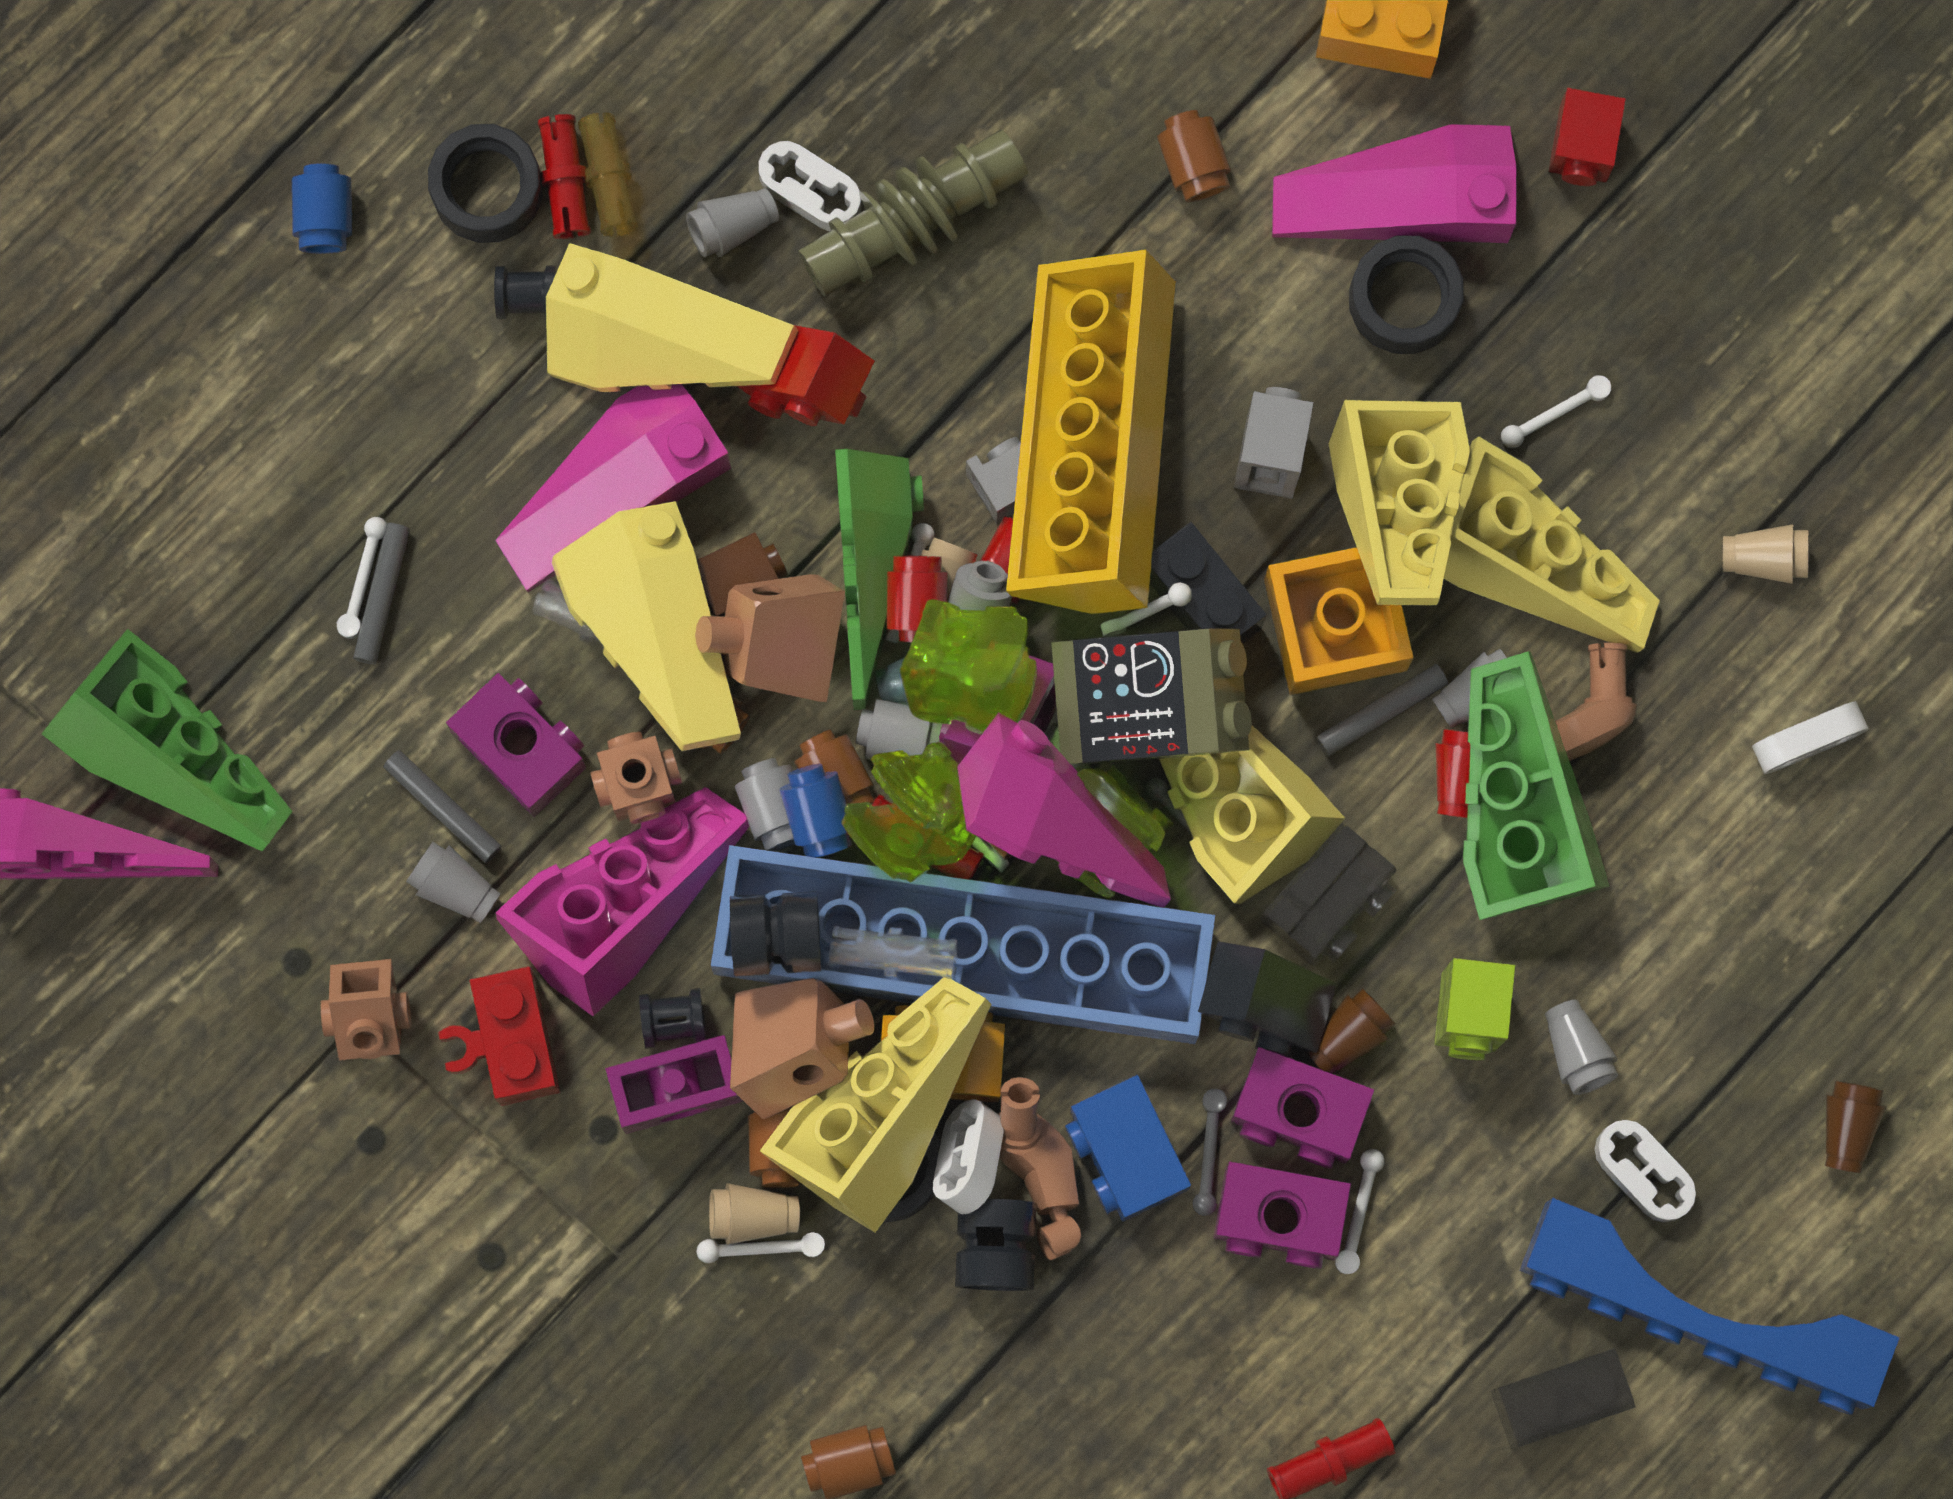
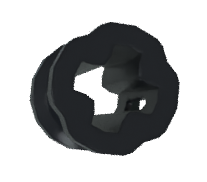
M547 265L544 271L508 272L506 266H496L494 278L496 318L506 319L509 313H545L546 315V296L557 273L556 265Z
M700 988L691 989L689 995L651 999L649 994L639 995L645 1049L655 1048L656 1043L659 1041L694 1038L696 1042L706 1040ZM678 1016L687 1017L685 1019L659 1021V1019Z

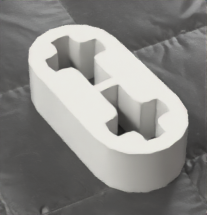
M779 141L763 151L759 160V179L762 187L766 188L774 199L827 231H831L829 221L835 217H838L845 223L860 214L861 199L858 186L843 172L791 141ZM789 159L795 160L796 174L807 182L802 185L791 177L784 178L781 183L774 181L775 169L772 164L776 161L784 165ZM818 188L829 196H834L839 190L845 192V205L848 209L844 212L836 208L830 215L824 213V200L813 192L814 189Z
M1854 701L1775 733L1755 743L1752 748L1764 774H1769L1855 738L1869 730L1857 702Z
M976 1099L967 1100L960 1104L947 1119L942 1133L933 1180L935 1196L960 1214H970L977 1210L991 1194L995 1183L1004 1133L1000 1116Z
M1622 1120L1614 1122L1600 1133L1595 1145L1596 1160L1601 1168L1644 1214L1656 1221L1669 1222L1688 1213L1694 1204L1696 1196L1694 1182L1689 1174L1646 1128L1637 1122ZM1614 1133L1621 1139L1629 1135L1636 1138L1638 1144L1634 1147L1633 1152L1645 1165L1641 1171L1626 1158L1618 1163L1611 1158L1609 1154L1614 1150L1615 1145L1610 1138ZM1649 1172L1663 1184L1671 1180L1679 1184L1680 1189L1676 1192L1675 1197L1680 1204L1676 1209L1669 1203L1660 1208L1654 1204L1652 1199L1656 1196L1657 1190L1645 1177Z

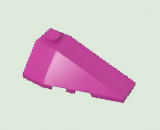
M1451 124L1273 177L1272 237L1387 240L1394 236H1421L1431 241L1508 243L1516 225V161L1510 126Z
M672 384L671 389L653 390L649 386H637L615 400L495 541L525 590L529 592L556 575L551 563L556 553L619 511L679 501L730 470L731 465L728 452L696 401L682 384Z
M998 712L957 766L966 830L1021 860L1035 864L1041 855L1055 859L1059 862L1058 866L1062 874L1078 879L1087 870L1095 873L1101 883L1109 890L1164 908L1171 898L1165 870L1159 861L1048 740L1041 729L1025 720H1020L1017 723Z
M704 787L664 808L666 813L663 816L641 823L640 829L611 844L606 838L588 847L589 855L562 869H559L557 864L537 873L496 912L499 923L547 983L592 1016L599 1012L637 975L726 858L729 845L735 846L749 828L746 815L708 788Z
M0 788V880L218 877V864L209 855L32 799L21 798L20 790Z

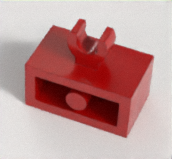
M794 325L798 332L776 383L737 386L751 396L748 401L749 406L771 418L780 419L782 413H787L792 418L810 426H817L819 420L844 425L849 415L856 418L859 415L867 398L861 392V389L875 360L835 332Z
M530 966L470 979L480 1030L471 1032L463 1026L453 1025L438 1032L441 1042L459 1039L466 1044L464 1057L457 1061L445 1063L446 1071L451 1074H463L470 1071L479 1059L486 1058L494 1098L500 1106L561 1093L537 980Z

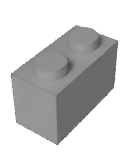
M1268 387L1265 393L1253 392L1246 419L1234 488L1293 498L1301 473L1313 402L1301 400L1302 395L1299 392L1287 388Z

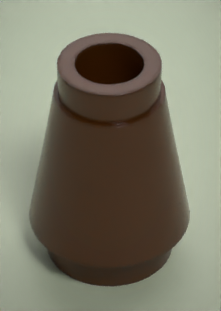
M1361 989L1353 998L1347 994L1325 1024L1318 1052L1306 1053L1321 1070L1334 1074L1337 1070L1343 1069L1387 1041L1389 1037L1386 1033L1396 1023L1364 989Z
M1835 1081L1833 1094H1826L1827 1157L1825 1166L1854 1173L1862 1172L1863 1162L1866 1161L1887 1106L1881 1105L1884 1090Z

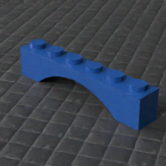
M1555 1198L1545 1203L1519 1270L1533 1276L1530 1286L1537 1290L1562 1299L1565 1298L1567 1290L1590 1299L1587 1309L1596 1314L1622 1322L1624 1315L1628 1314L1648 1322L1645 1332L1653 1337L1675 1345H1680L1682 1337L1705 1345L1702 1355L1710 1360L1732 1368H1737L1740 1360L1762 1368L1763 1371L1760 1379L1792 1392H1795L1799 1383L1821 1392L1818 1398L1820 1404L1849 1415H1853L1855 1407L1861 1409L1874 1407L1900 1338L1842 1314L1814 1323L1780 1327L1742 1324L1708 1314L1679 1299L1653 1279L1627 1250L1611 1221Z

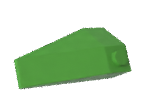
M836 449L853 710L866 709L887 630V571H893V556L907 555L913 529L912 512L924 511L922 475L910 476L909 458L852 449Z
M127 629L42 732V735L89 772L263 851L293 811L251 759L245 755L234 754L217 733L222 724L212 711L208 710L201 713L183 691L184 686L188 682L178 669Z
M1528 651L1472 668L1468 727L1470 768L1469 783H1466L1465 804H1468L1467 841L1464 840L1463 863L1479 920L1556 903L1610 887L1594 830L1532 653Z

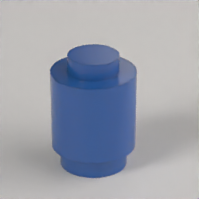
M306 165L303 167L304 174L292 178V232L294 237L299 238V250L316 254L346 251L347 238L352 236L351 177L339 174V166Z
M814 764L788 773L787 776L790 783L782 786L779 792L795 845L802 846L805 856L815 858L829 855L851 846L852 841L849 831L854 829L838 772H825L822 764Z

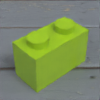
M1453 958L1441 973L1434 1045L1449 1047L1448 1056L1467 1060H1484L1485 1054L1495 1052L1508 1039L1515 965Z

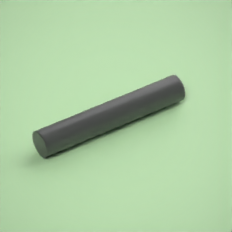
M387 523L353 659L372 665L377 664L410 528L406 526Z
M1437 664L1424 670L1316 736L1319 746L1327 757L1332 756L1448 685L1443 671Z
M401 750L396 751L385 762L383 768L485 864L496 856L502 846Z

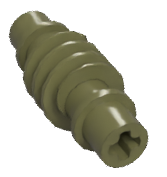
M999 130L969 149L963 143H960L953 147L955 157L935 169L925 157H917L915 165L918 177L906 167H900L896 170L895 178L898 190L886 179H880L876 182L875 191L878 202L865 191H860L859 195L865 211L845 223L838 217H835L829 221L830 232L798 250V255L807 273L821 294L826 297L858 277L864 283H867L873 279L871 269L893 257L897 252L910 265H916L917 259L912 243L918 240L932 254L936 253L938 250L933 235V230L936 228L942 231L952 242L956 241L958 237L953 222L954 217H960L981 203L988 209L996 206V194L1028 176V170L1023 158L1009 136L1003 130Z

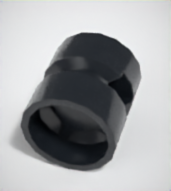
M817 891L782 893L778 902L771 904L764 894L730 896L731 947L735 977L769 975L774 964H781L787 973L821 972Z
M987 1199L985 1203L970 1214L958 1213L957 1235L966 1241V1247L956 1252V1288L986 1291L1034 1290L1035 1255L1026 1249V1243L1036 1237L1037 1203L1022 1200ZM990 1232L1003 1233L1004 1246H988Z

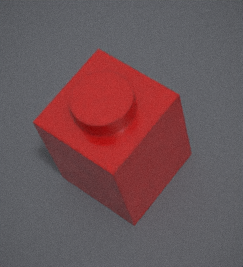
M1567 88L1559 108L1548 172L1562 174L1561 179L1563 181L1578 186L1596 185L1597 181L1606 183L1615 163L1626 98Z

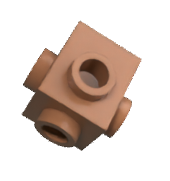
M642 732L627 733L607 742L609 749L597 752L601 769L590 772L600 807L612 804L618 822L630 819L631 824L643 823L663 816L666 813L664 808L675 803L671 786L682 783L672 748L660 752L656 736L644 739ZM641 765L646 768L645 777L637 783H630L623 778L624 770Z
M391 959L330 965L329 1000H321V1021L324 1037L335 1036L339 1060L375 1059L381 1056L400 1054L401 1029L411 1028V1010L408 992L397 993Z

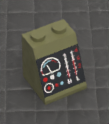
M1199 629L1051 642L1060 753L1070 764L1132 762L1249 750L1248 735L1251 730L1252 720L1250 710L1245 703L1243 674L1246 669L1247 658L1244 646L1240 641V629Z

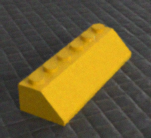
M1147 250L1038 265L1006 592L1013 597L1090 614L1148 607L1176 281Z

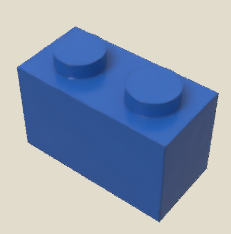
M1138 1075L1071 1106L1070 1114L1074 1121L1065 1125V1128L1079 1158L1081 1159L1090 1154L1100 1174V1177L1091 1182L1107 1214L1117 1210L1122 1222L1190 1189L1191 1184Z

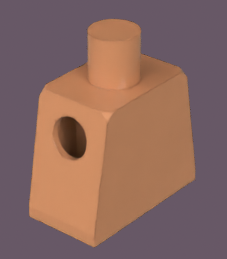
M814 574L735 585L728 594L725 617L702 616L699 619L695 633L697 647L702 653H720L725 673L741 684L818 702H827L845 591L823 577Z
M814 978L735 993L730 1089L762 1119H766L842 1082L848 1074L849 1042L869 1036L874 1031V1020L868 1005L860 999L844 1004L821 980Z

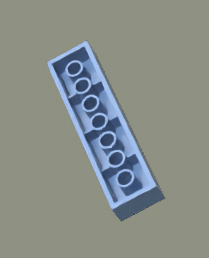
M729 845L711 968L714 975L774 984L814 978L821 980L832 992L912 1004L946 976L985 997L992 1004L988 1012L996 1016L1195 1044L1200 1031L1202 1014L1198 1012L1207 980L1215 915ZM817 891L821 972L787 973L781 964H774L769 975L735 977L731 947L730 896L764 894L769 902L774 904L778 902L782 893Z

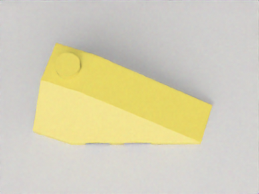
M570 243L546 296L547 373L554 378L599 392H618L621 387L649 386L653 390L671 389L672 384L705 383L708 387L775 384L798 332V329L792 324L621 258Z
M1344 400L1329 441V449L1337 493L1377 605H1437L1441 595L1451 546L1450 538L1454 519L1459 507L1463 475L1470 453L1461 402Z
M1479 436L1474 439L1469 446L1470 453L1460 490L1461 497L1450 538L1451 546L1444 579L1464 590L1606 642L1626 644L1628 650L1636 653L1643 650L1660 600L1611 550H1600L1577 527L1582 520L1568 506L1561 511L1538 487L1543 480L1528 465Z
M676 501L619 511L553 556L551 563L569 612L581 627L587 625L604 646L603 654L614 668L620 666L640 690L639 699L681 751L740 739L741 731L721 654L702 653L696 644L695 633L699 619L702 616L711 615L695 552Z
M1252 725L1248 735V751L1159 759L1172 788L1167 791L1175 809L1182 811L1193 836V840L1189 843L1197 861L1234 904H1241L1306 863L1345 819L1314 782Z
M945 976L889 1023L888 1036L864 1056L856 1051L848 1058V1074L842 1082L794 1105L761 1148L760 1152L835 1209L876 1233L912 1184L992 1004L985 997Z

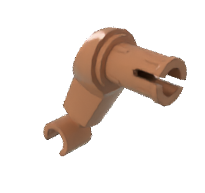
M1599 643L1588 646L1590 654V697L1584 699V703L1579 705L1574 711L1555 721L1569 761L1608 743L1630 726L1634 720L1637 704L1633 703L1632 698L1626 697V644L1604 643V648H1601Z
M1017 1077L1005 1082L1001 1088V1112L997 1114L1000 1116L1004 1133L999 1159L1024 1180L1032 1201L1037 1203V1214H1050L1053 1223L1037 1230V1238L1044 1256L1048 1260H1053L1069 1253L1078 1245L1081 1238L1078 1224L1067 1214V1211L1079 1205L1072 1149L1064 1137L1049 1122L1037 1114V1107L1040 1101V1094L1037 1095L1039 1093L1038 1086L1032 1080Z

